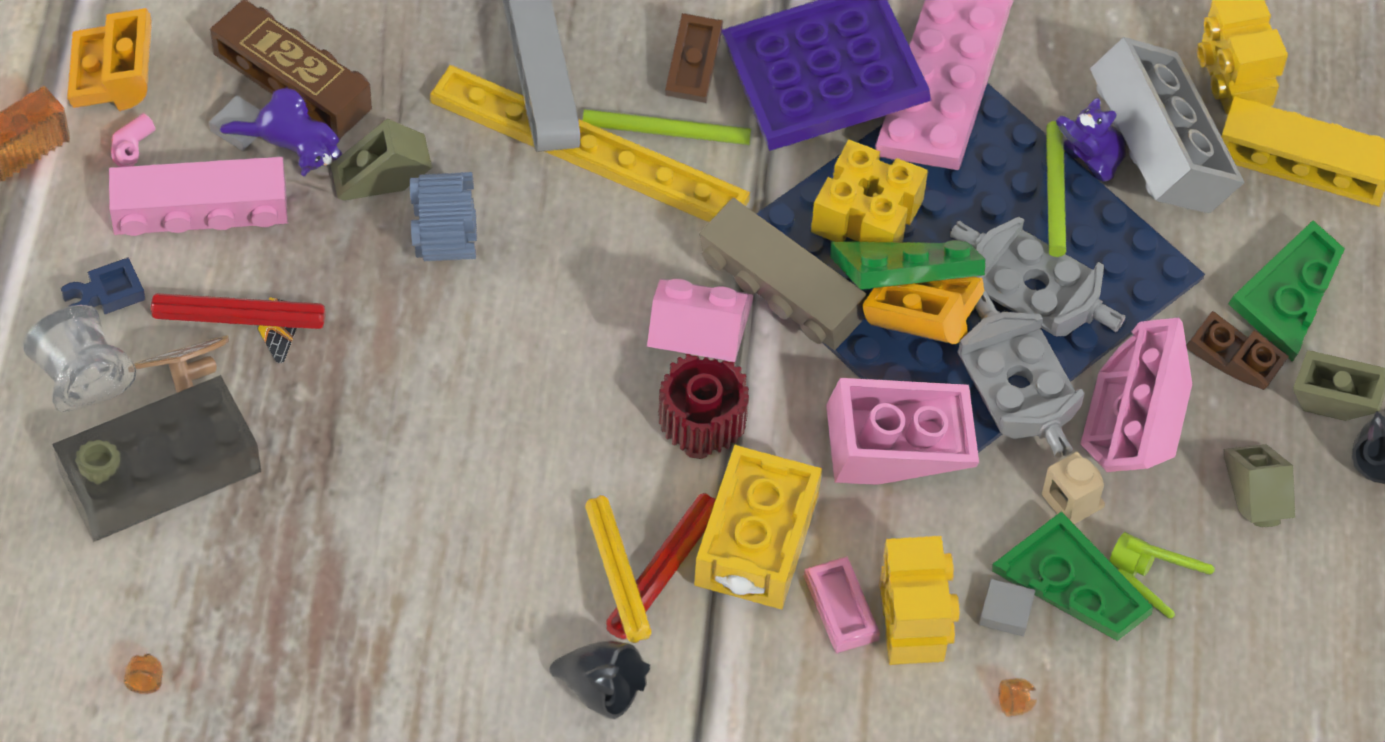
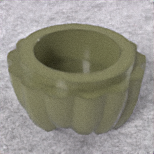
M88 441L86 445H81L80 450L76 452L75 461L81 475L87 478L88 481L95 482L98 485L103 481H107L116 472L120 465V452L109 441Z

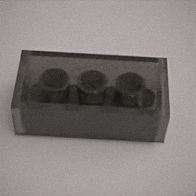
M221 375L52 444L59 473L93 542L262 472L258 444ZM88 441H109L120 452V465L107 481L97 485L81 475L75 461L76 452L80 450L81 445H86Z

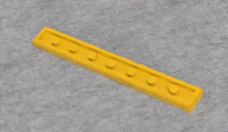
M451 64L431 91L430 103L534 147L523 95ZM578 119L580 129L579 148L544 151L707 222H710L733 197L745 206L750 201L749 191Z

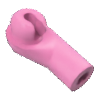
M142 113L112 135L111 158L116 165L129 167L137 163L139 158V142L156 130L154 123L146 114Z

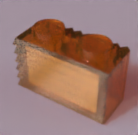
M45 86L27 94L22 99L0 111V181H6V177H13L14 172L20 173L21 168H27L28 164H34L35 159L41 160L42 155L48 156L49 151H55L56 146L62 147L63 142H70L65 108Z

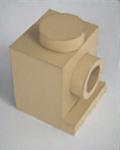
M1078 451L1048 467L1042 496L1056 514L1062 511L1073 524H1076L1105 507V502L1101 498L1104 487L1102 476L1092 462L1083 458ZM1061 493H1064L1067 496L1068 502L1064 499Z

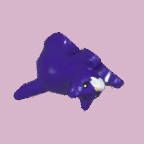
M289 88L274 91L270 102L261 109L255 122L232 121L220 127L221 133L261 137L277 147L290 149L297 153L299 156L298 165L302 168L301 175L303 177L312 170L329 165L331 160L335 161L342 155V152L336 145L340 141L337 135L325 123L312 121L307 114L308 108L303 98L297 91Z
M1096 98L1086 109L1078 114L1075 121L1061 115L1057 118L1056 124L1067 138L1064 141V150L1074 159L1082 158L1093 176L1099 181L1105 182L1114 178L1117 167L1126 157V140L1123 134L1111 125L1116 118V112L1102 111L1100 108L1101 101L1099 98Z

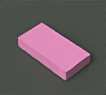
M848 556L805 569V581L835 653L879 641V629Z

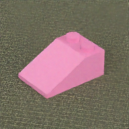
M660 279L652 302L647 347L735 362L752 306L753 295L738 292L728 287H709L692 284L683 279Z
M840 378L826 404L835 483L879 485L974 468L979 464L969 385Z

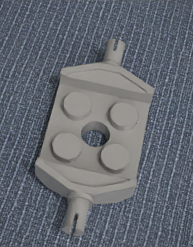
M1021 217L993 228L987 234H980L961 221H958L957 225L953 227L950 234L951 238L970 243L986 259L985 275L974 277L983 279L984 290L988 292L989 298L1016 313L1040 314L1043 318L1041 328L1054 336H1066L1083 323L1087 322L1090 324L1093 319L1111 328L1114 332H1117L1123 324L1125 315L1102 304L1103 301L1099 299L1104 265L1098 262L1092 270L1066 254L1061 257L1051 256L1047 243L1022 230L1024 219ZM1029 279H1038L1045 283L1046 288L1038 291L1032 290L1024 282Z
M984 290V293L975 305L981 321L959 343L958 354L1001 434L1013 439L1039 436L1040 439L1046 438L1056 458H1061L1062 454L1063 456L1068 455L1073 448L1061 427L1070 421L1082 406L1084 392L1082 389L1075 391L1041 330L1043 321L1041 315L1016 312L1000 313L995 309L988 296V292ZM1013 375L1023 376L1028 379L1030 385L1025 388H1018L1011 385L1007 379Z

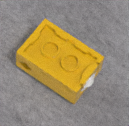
M734 445L696 557L694 586L783 610L819 497L822 468Z

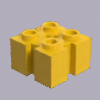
M1212 0L1208 17L1204 18L1202 42L1197 45L1198 60L1202 67H1207L1211 76L1212 94L1216 100L1220 99L1226 115L1229 114L1234 96L1255 100L1268 106L1274 105L1279 88L1276 76L1283 74L1288 53L1278 30L1272 29L1269 23L1271 14L1265 0Z
M848 140L835 163L833 179L827 178L814 202L811 233L834 242H844L846 237L858 242H902L905 224L911 225L923 202L928 170L898 158L895 159L892 165L879 161L880 151Z
M942 536L886 539L883 555L884 566L881 567L879 590L882 613L885 616V636L889 665L944 662L948 644H954L955 642L954 622H959L958 595L950 594L948 581H953L954 577L952 554L944 553Z

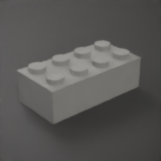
M1123 37L1090 68L1097 82L1096 89L1099 95L1107 102L1110 110L1115 111L1117 114L1113 123L1118 131L1123 134L1130 148L1129 155L1132 161L1140 168L1147 182L1146 189L1153 199L1161 203H1168L1210 214L1245 183L1178 52Z

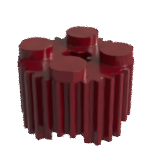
M686 354L685 359L678 357L677 364L670 363V373L664 375V381H661L659 389V424H661V431L666 432L665 438L667 440L672 439V445L674 446L679 444L680 450H684L688 457L703 459L708 455H712L713 450L720 453L722 447L729 449L730 442L736 444L737 438L742 437L744 434L748 415L749 388L746 386L747 376L742 374V368L740 366L735 367V362L723 360L720 363L715 358L709 360V357H704V359L700 360L698 356H691L690 354Z

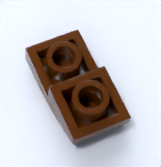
M1214 311L1208 315L1186 344L1189 351L1211 366L1239 381L1262 390L1267 388L1289 358L1288 355L1255 330L1247 337Z

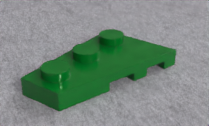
M1312 220L1233 295L1228 305L1269 342L1288 355V359L1293 362L1302 347L1305 335L1314 320L1317 308L1330 284L1345 248Z
M952 240L945 243L831 242V259L860 290L985 275L986 259L970 243L961 240Z
M1062 511L992 564V572L1015 585L1034 589L1035 596L1116 641L1120 640L1152 615L1153 606Z

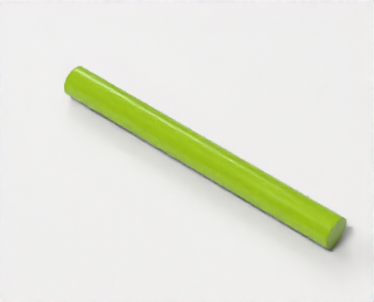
M584 109L582 119L584 122L605 129L750 145L752 130L751 128Z
M1052 121L1046 126L1049 254L1053 257H1061L1066 254L1064 136L1058 128L1056 121Z

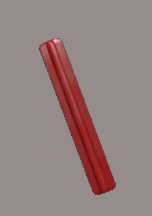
M162 293L154 294L151 303L152 317L164 320L321 329L326 318L325 306L322 303Z
M707 493L698 495L635 581L645 613L704 534L716 498L711 497ZM616 607L606 620V630L618 639L624 640L627 636L618 608Z

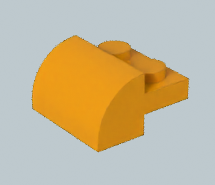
M147 8L106 14V26L72 32L67 99L73 108L114 102L117 109L123 111L138 105L145 98L148 87L152 27L151 15Z
M973 276L873 288L862 305L864 315L868 323L873 326L957 344L968 334L966 319L984 293L983 279Z

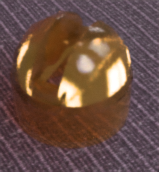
M146 653L144 656H133L125 668V686L132 692L139 694H151L158 691L163 677L161 662L151 653Z
M1024 678L1002 680L999 684L998 695L1003 713L1007 717L1023 715L1031 711L1037 703V699H1030V691H1035V686Z

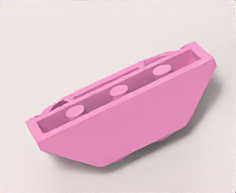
M1179 317L1139 322L1131 331L1133 336L1114 352L1098 373L1080 444L1106 472L1148 469L1176 456L1192 388L1183 322Z

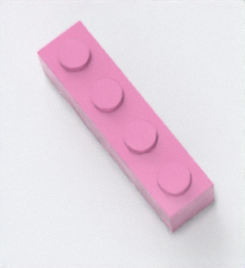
M283 157L109 168V207L114 235L126 234L137 236L153 232L170 231L182 233L187 230H226L231 227H270L275 224H288Z

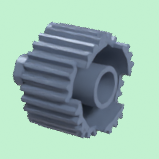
M472 172L420 174L419 178H410L411 204H414L415 217H419V220H411L412 246H415L416 258H423L424 261L476 259L474 242H468L477 241V218L474 199L472 198L471 190H466L474 189Z

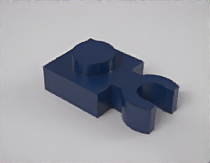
M129 257L88 271L89 283L70 282L61 287L64 302L75 298L81 299L79 302L69 305L72 319L86 317L93 307L99 305L105 315L146 300L144 289Z

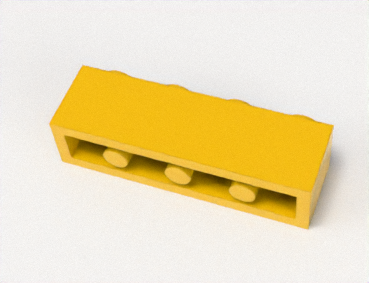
M1234 96L1221 137L1237 166L1379 207L1385 191L1384 138L1344 128L1338 124L1302 116L1297 112H1288L1255 100Z

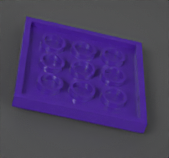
M816 0L722 29L724 44L769 151L931 101L930 89L888 0Z

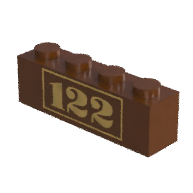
M242 0L210 28L213 54L272 95L277 89L289 88L297 91L308 108L307 114L310 119L328 125L339 140L372 110L370 83L360 72L351 71L337 62L336 58L325 49L320 50L306 41L298 30L287 28L275 20L267 9L256 7L249 1Z

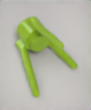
M1124 532L1118 539L1109 561L1119 569L1118 571L1153 607L1158 609L1167 618H1173L1175 616L1174 611L1135 577L1137 573L1145 576L1155 558L1208 575L1214 572L1215 567L1200 560L1150 545V543Z

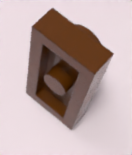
M682 13L665 88L666 96L707 103L723 29V20Z

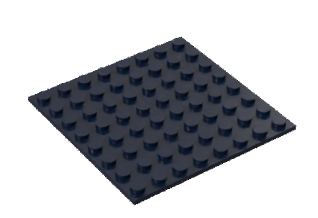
M987 82L960 169L955 170L909 162L927 169L928 174L923 202L911 225L905 224L902 242L945 243L956 240L951 238L950 234L958 221H961L980 234H987L989 230L1017 217H1021L1024 219L1022 230L1049 245L1046 133ZM883 124L857 141V143L876 150V143ZM1064 150L1066 255L1092 270L1098 262L1104 265L1099 299L1103 301L1102 304L1125 315V320L1117 332H1114L1111 328L1095 319L1090 324L1087 322L1083 323L1066 336H1054L1041 328L1071 382L1132 335L1131 331L1139 322L1150 321L1203 280L1205 273ZM839 154L756 214L858 287L831 259V242L834 241L811 233L814 202L827 178L833 179L835 163L840 156ZM879 158V161L892 165L895 161L894 159ZM846 237V239H845L844 242H858V241ZM1029 279L1024 282L1032 290L1038 291L1046 288L1045 283L1038 279ZM873 288L861 290L865 292L868 297ZM991 299L995 309L1000 313L1013 312ZM975 307L966 319L968 333L981 321ZM866 318L863 319L835 351L823 343L860 379L969 385L978 453L1003 435L999 431L958 354L959 343L951 344L873 326L868 323ZM1013 375L1007 379L1011 385L1018 388H1025L1030 385L1028 379L1023 376Z

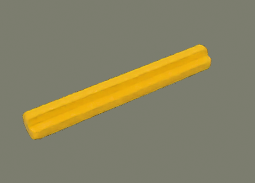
M599 495L595 499L589 498L585 508L627 639L632 643L647 640L651 636L652 631L609 500L604 495Z

